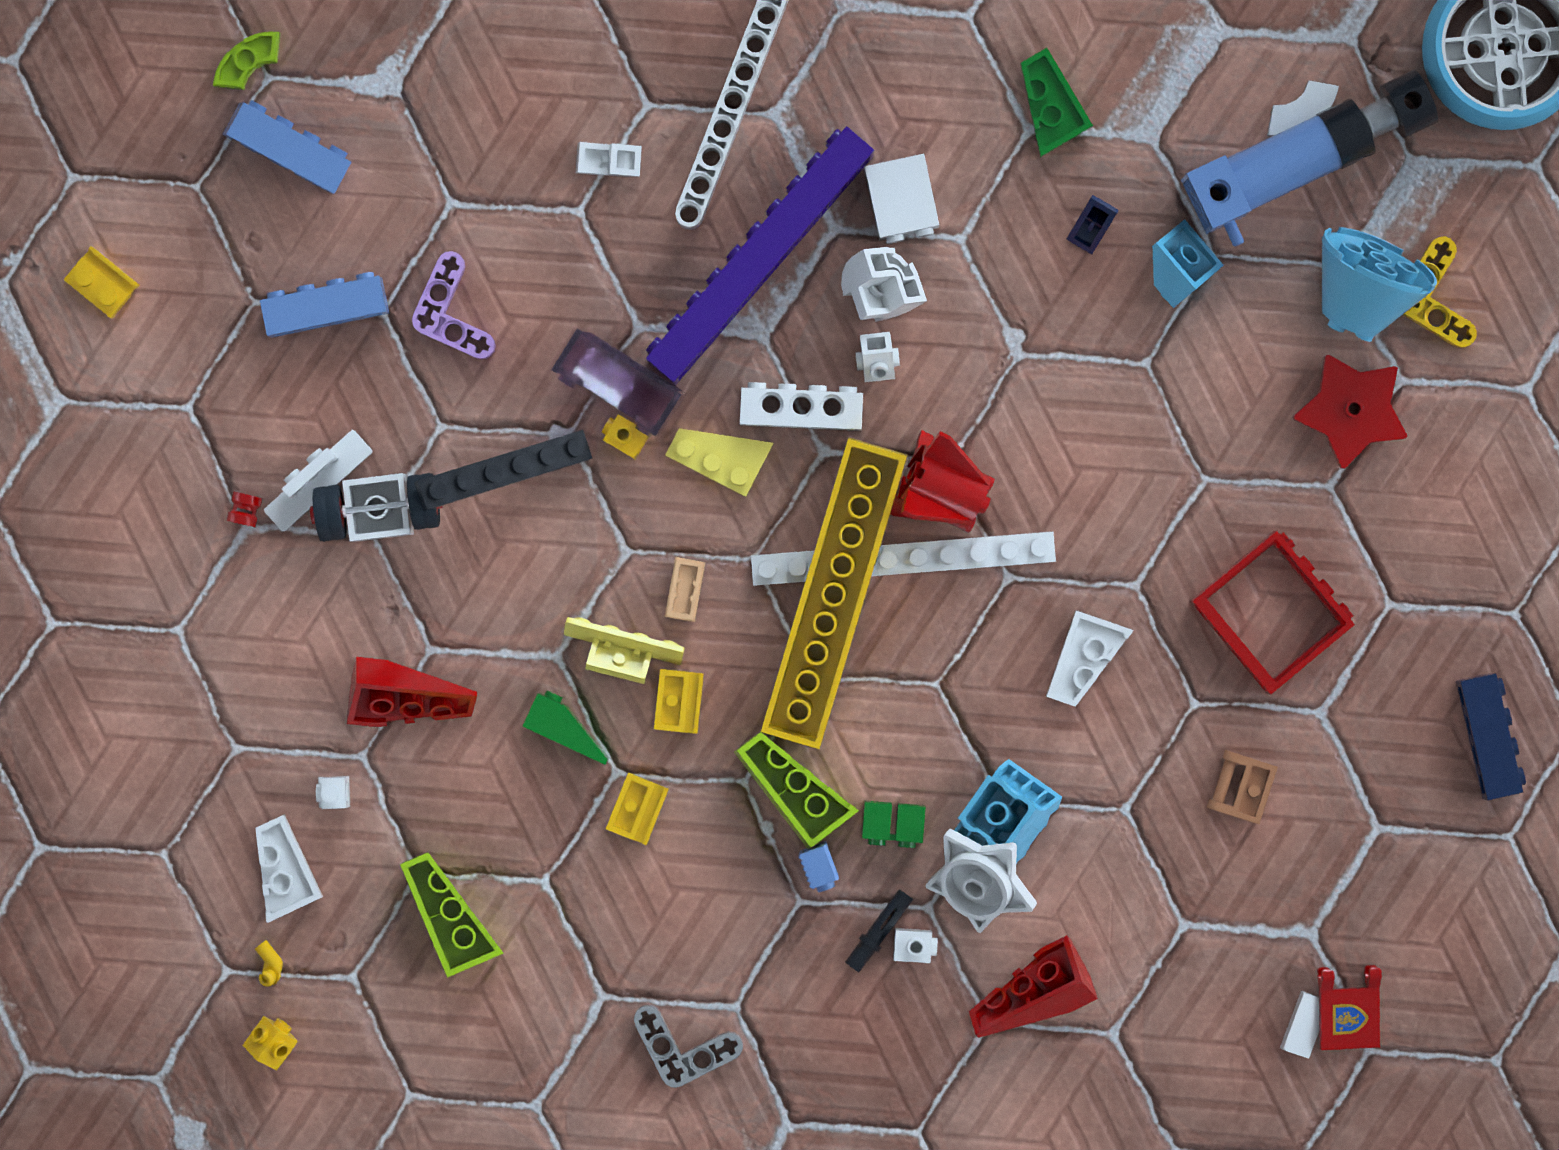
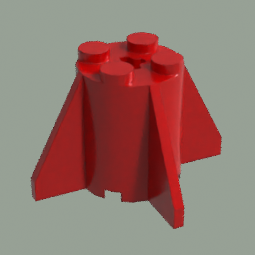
M921 430L918 435L915 453L907 465L910 469L907 476H902L890 515L915 520L946 522L969 533L976 522L977 514H984L990 504L991 498L986 495L991 490L995 479L981 472L951 436L940 431L934 437Z

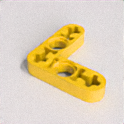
M1446 236L1432 240L1420 258V261L1433 271L1437 279L1434 290L1457 253L1455 242ZM1445 243L1448 245L1446 251L1449 253V256L1444 255L1437 262L1438 265H1442L1440 270L1435 264L1426 262V259L1428 257L1431 261L1434 260L1438 253L1435 245L1441 246ZM1434 290L1417 303V308L1412 307L1403 314L1457 348H1465L1471 345L1477 336V330L1470 321L1431 298ZM1437 309L1443 313L1444 322L1441 326L1435 327L1429 323L1428 315L1431 310ZM1451 318L1455 319V322L1452 324L1453 327L1461 329L1465 326L1467 328L1466 334L1470 336L1468 340L1462 339L1459 342L1457 340L1458 334L1451 329L1448 330L1447 334L1443 333V330L1449 325Z

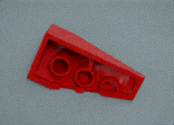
M356 657L351 677L347 724L383 727L387 726L388 721L404 720L405 724L415 723V718L431 717L434 720L472 717L477 692L389 660Z
M1068 935L1040 948L1033 955L1035 959L1023 970L1020 968L1012 973L1014 977L1002 988H995L969 1011L974 1032L978 1038L1067 1014L1098 999L1091 976Z

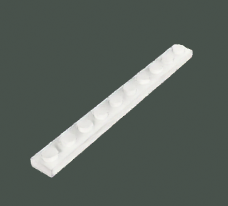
M1054 532L881 545L872 576L1056 562ZM814 551L751 555L753 586L805 582Z

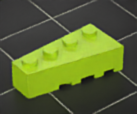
M761 732L734 751L735 755L806 848H812L859 811Z
M428 852L400 863V867L447 978L504 954Z

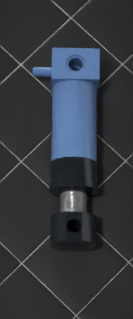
M1412 70L1380 85L1381 99L1378 102L1376 101L1363 107V109H1359L1352 99H1347L1339 105L1321 111L1316 116L1228 158L1224 155L1186 173L1181 182L1206 235L1225 227L1233 246L1236 247L1244 243V239L1235 221L1245 217L1253 209L1331 172L1346 168L1364 157L1375 154L1374 137L1377 138V136L1395 128L1401 137L1405 138L1437 123L1439 117L1435 102L1420 74L1416 70ZM1404 98L1409 99L1413 103V109H1409L1405 105ZM1210 189L1218 190L1222 195V201L1212 199Z

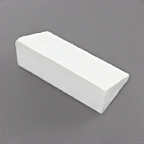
M1301 991L1280 1048L1309 1058L1319 1033V997Z

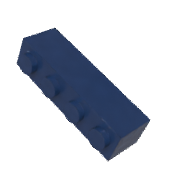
M1488 673L1457 680L1456 686L1482 799L1488 801L1524 793L1522 785L1526 784V778L1523 768L1517 766L1515 756L1519 755V748L1516 738H1511L1508 727L1512 725V717L1509 708H1504L1502 696H1505L1506 692L1502 678H1497L1496 673Z

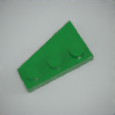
M1048 48L1021 62L1020 66L1041 158L1092 128L1093 124Z

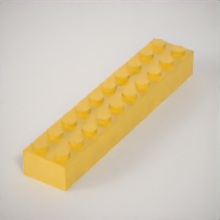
M848 438L761 732L820 749L906 463L907 454Z

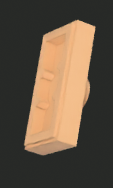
M675 557L665 617L695 622L706 562Z

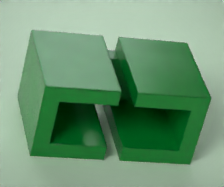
M864 800L862 838L868 839L869 845L886 846V840L898 841V847L916 848V843H923L926 806L898 803L895 833H890L892 802Z

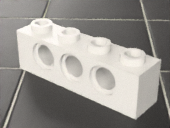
M748 382V388L741 387V426L862 430L863 393H857V387L840 386L839 392L827 391V386L809 385L808 390H796V384H778V389H766V383ZM767 397H776L780 401V408L777 412L767 413L763 409L762 404ZM798 398L807 399L811 405L809 412L804 415L797 414L793 410L794 401ZM834 399L840 403L841 410L837 415L829 416L824 412L823 405L827 400Z

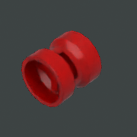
M233 491L231 498L233 507L228 512L226 521L256 528L258 521L256 512L261 507L263 498ZM237 508L249 510L252 512L251 514L237 511Z

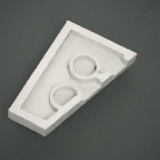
M1075 611L1046 697L1076 706L1134 630Z
M285 814L256 827L259 863L261 865L263 896L266 906V922L269 923L322 898L323 895Z

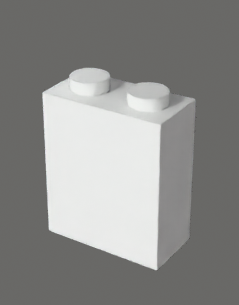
M924 154L864 166L879 241L886 239L887 244L904 241V235L916 233V238L934 234L933 229L939 228V221Z

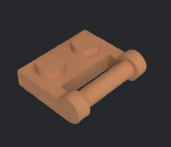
M1225 750L1222 757L1225 761L1213 798L1208 800L1206 808L1260 824L1278 767ZM1236 763L1245 767L1233 804L1230 806L1224 804V800Z

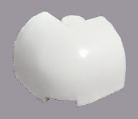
M895 248L863 249L852 256L845 264L841 281L843 296L852 295L860 320L874 318L875 322L890 319L907 313L927 301L913 263L908 265L900 255L895 253Z

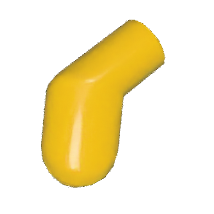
M265 940L255 948V951L264 961L262 974L259 975V982L265 987H270L277 984L280 980L283 961L269 942Z

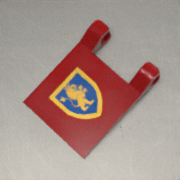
M1366 965L1364 967L1366 987L1333 989L1334 971L1328 967L1318 968L1320 1050L1380 1048V984L1382 970L1379 967H1376V965Z

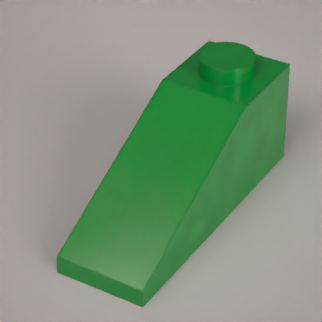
M546 690L545 694L537 693L522 727L606 765L609 757L570 708L561 703L563 697Z

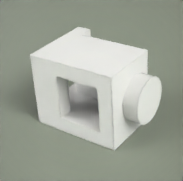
M349 776L318 777L316 801L319 802V808L337 809L350 807Z

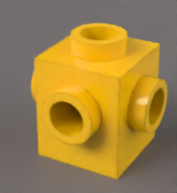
M263 1016L242 1046L256 1061L277 1071L298 1043V1040L290 1033L292 1028L286 1022L279 1018L273 1021Z

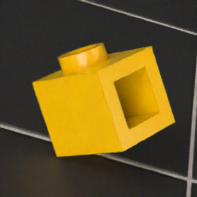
M619 414L615 419L610 417L601 432L605 434L604 442L635 460L650 436L648 431Z

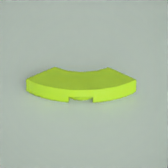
M271 31L254 34L234 46L219 63L214 76L213 87L244 90L248 78L256 69L266 64L278 62L281 33Z

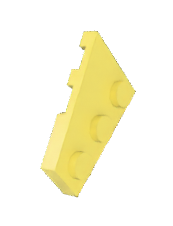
M679 428L665 456L746 497L774 443Z

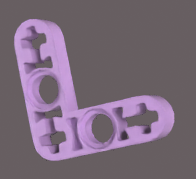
M453 251L445 252L437 260L412 317L413 326L421 334L477 359H487L495 352L496 345L493 337L478 328L445 314L465 271V261L461 255ZM452 257H454L459 269L450 272L448 278L454 280L450 286L446 281L436 279L438 273L444 277L447 268L443 263L445 260L451 261ZM440 284L446 287L447 297L443 301L437 302L431 298L430 291L433 286ZM425 301H428L433 306L442 307L439 313L433 310L431 314V319L434 321L433 326L427 325L425 329H422V323L418 319L420 315L426 316L429 311V307L424 306ZM453 324L459 325L462 329V337L455 342L449 341L445 335L446 329ZM468 330L474 332L470 337L477 341H481L483 337L487 338L486 344L490 346L489 350H482L478 354L476 353L477 347L473 344L467 343L466 349L461 347L467 340Z

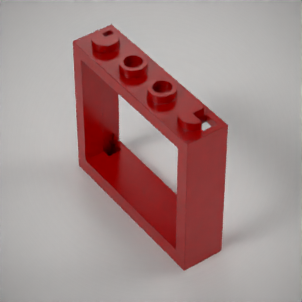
M1273 531L1190 600L1191 604L1269 695L1273 694L1355 625L1351 620L1354 615L1349 611V608L1343 602L1338 604L1331 596L1334 593L1331 586L1324 579L1318 581L1312 573L1315 568L1304 555L1299 558L1292 549L1295 547L1294 542L1284 532L1279 534L1278 531ZM1272 545L1338 623L1273 678L1207 600Z

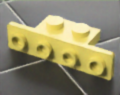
M567 617L565 622V636L592 642L585 668L587 670L644 684L651 658L677 665L682 663L685 648L679 646L676 642L651 639L643 633L632 634L620 631V629L612 625L601 626L593 624L581 617Z

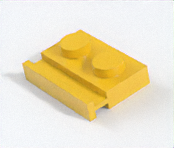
M90 246L88 252L81 257L64 278L65 282L111 319L131 297L134 290L140 286L93 246Z
M660 669L654 721L655 730L698 734L704 673Z
M628 772L606 830L647 845L669 788Z

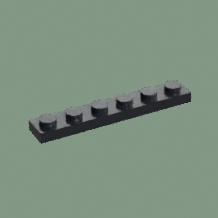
M580 430L414 482L423 511H428L592 459V455L584 431Z

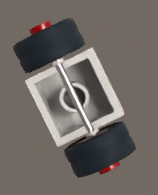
M399 473L342 481L344 500L339 485L314 488L312 495L313 506H310V517L312 525L315 524L319 540L325 542L346 538V517L349 540L351 542L414 535L413 527L415 530L439 527L440 508H443V506L423 511L414 482L431 477L433 474L425 473L407 477V474Z

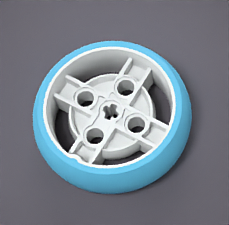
M1437 0L1425 25L1422 58L1432 89L1450 111L1465 121L1480 127L1514 130L1539 123L1559 110V75L1552 87L1540 98L1527 104L1526 88L1541 76L1548 60L1559 58V0H1537L1551 13L1558 27L1549 28L1545 27L1541 19L1534 12L1518 5L1516 0H1483L1484 8L1477 11L1468 20L1460 37L1446 38L1448 25L1454 13L1466 0ZM1496 11H1503L1507 14L1508 23L1506 25L1497 23L1494 17ZM1529 38H1537L1541 42L1540 52H1534L1529 48ZM1502 41H1504L1505 46H1510L1511 48L1506 55L1503 50H1498V46L1502 44ZM1469 44H1476L1480 48V58H1473L1468 54L1467 47ZM1464 68L1467 75L1476 84L1492 91L1494 106L1482 103L1469 95L1458 84L1450 69ZM1502 71H1509L1514 75L1513 85H1506L1502 82Z

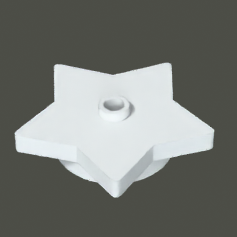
M948 829L943 837L945 865L930 878L925 885L927 889L944 896L956 911L969 918L978 933H981L1001 913L1033 911L1037 902L1016 875V843L982 846L962 834Z

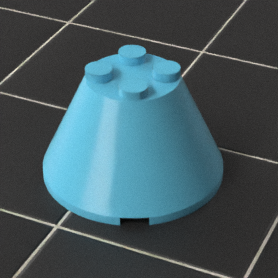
M1339 227L1337 232H1331V228L1325 230L1322 237V313L1329 319L1328 326L1338 332H1344L1346 329L1355 333L1358 338L1371 342L1374 336L1434 290L1437 279L1433 272L1420 260L1416 259L1415 263H1412L1401 256L1404 251L1403 249L1376 236L1350 228Z

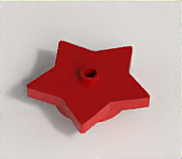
M1326 355L1323 361L1319 393L1294 414L1292 418L1294 421L1325 435L1339 467L1345 469L1369 443L1407 438V433L1391 405L1398 368L1393 366L1359 372L1333 356ZM1351 403H1356L1359 406L1358 414L1353 415L1349 412V405Z

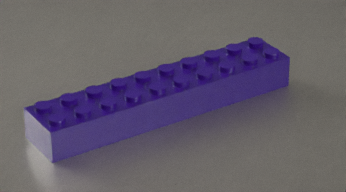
M846 126L842 132L837 128L826 141L827 149L821 155L819 152H816L806 164V170L808 171L802 178L799 175L795 176L786 187V192L788 193L782 201L777 198L766 210V215L768 216L762 224L757 221L746 233L747 242L742 247L737 244L727 255L726 261L728 264L722 270L717 267L706 280L708 287L702 294L697 290L687 301L686 305L689 309L681 317L677 313L667 324L666 328L669 332L661 340L659 337H656L646 349L649 354L646 357L647 361L675 386L863 170L864 166L873 158L874 149Z

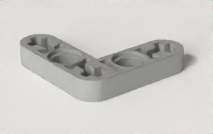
M643 1005L636 1011L634 1016L635 1026L662 1080L670 1087L677 1088L736 1059L740 1056L743 1049L741 1037L735 1032L728 1031L681 1054L657 1007ZM647 1011L649 1015L654 1013L656 1015V1018L653 1019L655 1029L657 1030L662 1026L664 1031L657 1032L648 1039L646 1033H651V1030L647 1023H640V1020L643 1018L642 1012ZM660 1037L667 1039L670 1043V1050L663 1055L656 1053L653 1049L654 1040ZM725 1038H729L730 1041L736 1040L738 1044L734 1047L735 1052L730 1054L728 1050L719 1053L722 1060L717 1062L715 1052L709 1046L715 1044L717 1050L724 1046ZM699 1051H705L711 1057V1063L705 1068H699L694 1063V1055ZM674 1053L677 1056L676 1059H672L675 1068H682L684 1071L680 1074L681 1080L676 1081L674 1077L670 1079L667 1077V1074L670 1073V1067L667 1062L663 1066L659 1062L668 1059Z

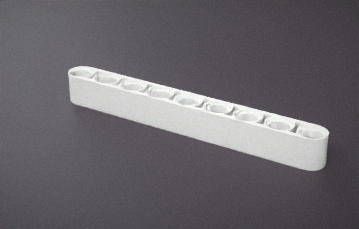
M757 0L676 207L675 215L677 222L684 229H696L704 219L789 0ZM764 10L772 11L775 15L774 21L770 24L761 23L758 20L760 12ZM753 38H758L763 41L764 47L760 52L755 53L747 48V43ZM746 66L751 68L753 76L747 81L738 79L736 72L740 67ZM729 95H738L742 99L740 107L730 109L725 105V100ZM722 122L727 123L731 127L730 134L723 138L716 136L714 133L715 126ZM708 151H715L720 155L719 162L714 166H708L703 162V156ZM697 179H704L709 183V189L704 194H696L692 190V184ZM687 207H692L698 212L696 220L690 223L683 221L681 218V212Z

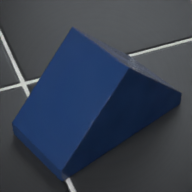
M1092 195L1066 240L1093 254L1119 210Z

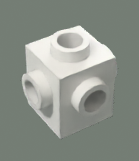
M890 332L860 335L861 352L855 353L857 371L863 370L865 382L895 379L894 367L900 366L898 348H892Z

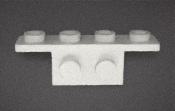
M351 430L331 449L326 448L324 451L320 448L307 458L306 461L309 464L302 471L295 469L284 479L286 485L282 488L283 492L264 509V512L281 531H286L310 510V506H313L312 495L314 488L337 485L372 454V449L354 430Z

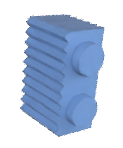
M826 841L816 844L812 848L800 850L799 859H801L809 887L812 889L817 888L818 893L835 887L834 881L839 879V875Z

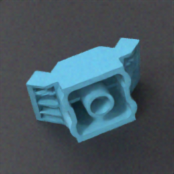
M1008 759L998 767L992 777L990 775L986 777L958 817L961 821L954 831L982 846L1016 843L1017 864L1019 860L1026 856L1030 845L1039 832L1047 826L1050 815L1059 809L1062 796Z

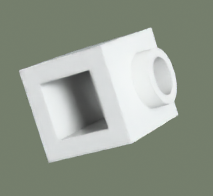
M895 928L893 960L930 963L931 956H937L938 938H932L931 930Z

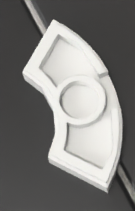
M1308 81L1304 93L1297 100L1286 105H1273L1267 136L1281 133L1330 108L1335 100L1339 86Z

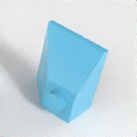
M1185 219L1152 246L1154 286L1173 308L1224 266Z

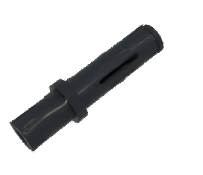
M899 889L865 935L861 934L859 937L861 941L845 963L859 973L874 952L878 953L880 951V944L896 925L913 899ZM897 908L884 927L880 929L892 911Z

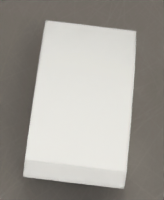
M579 142L577 145L576 173L639 177L642 146Z

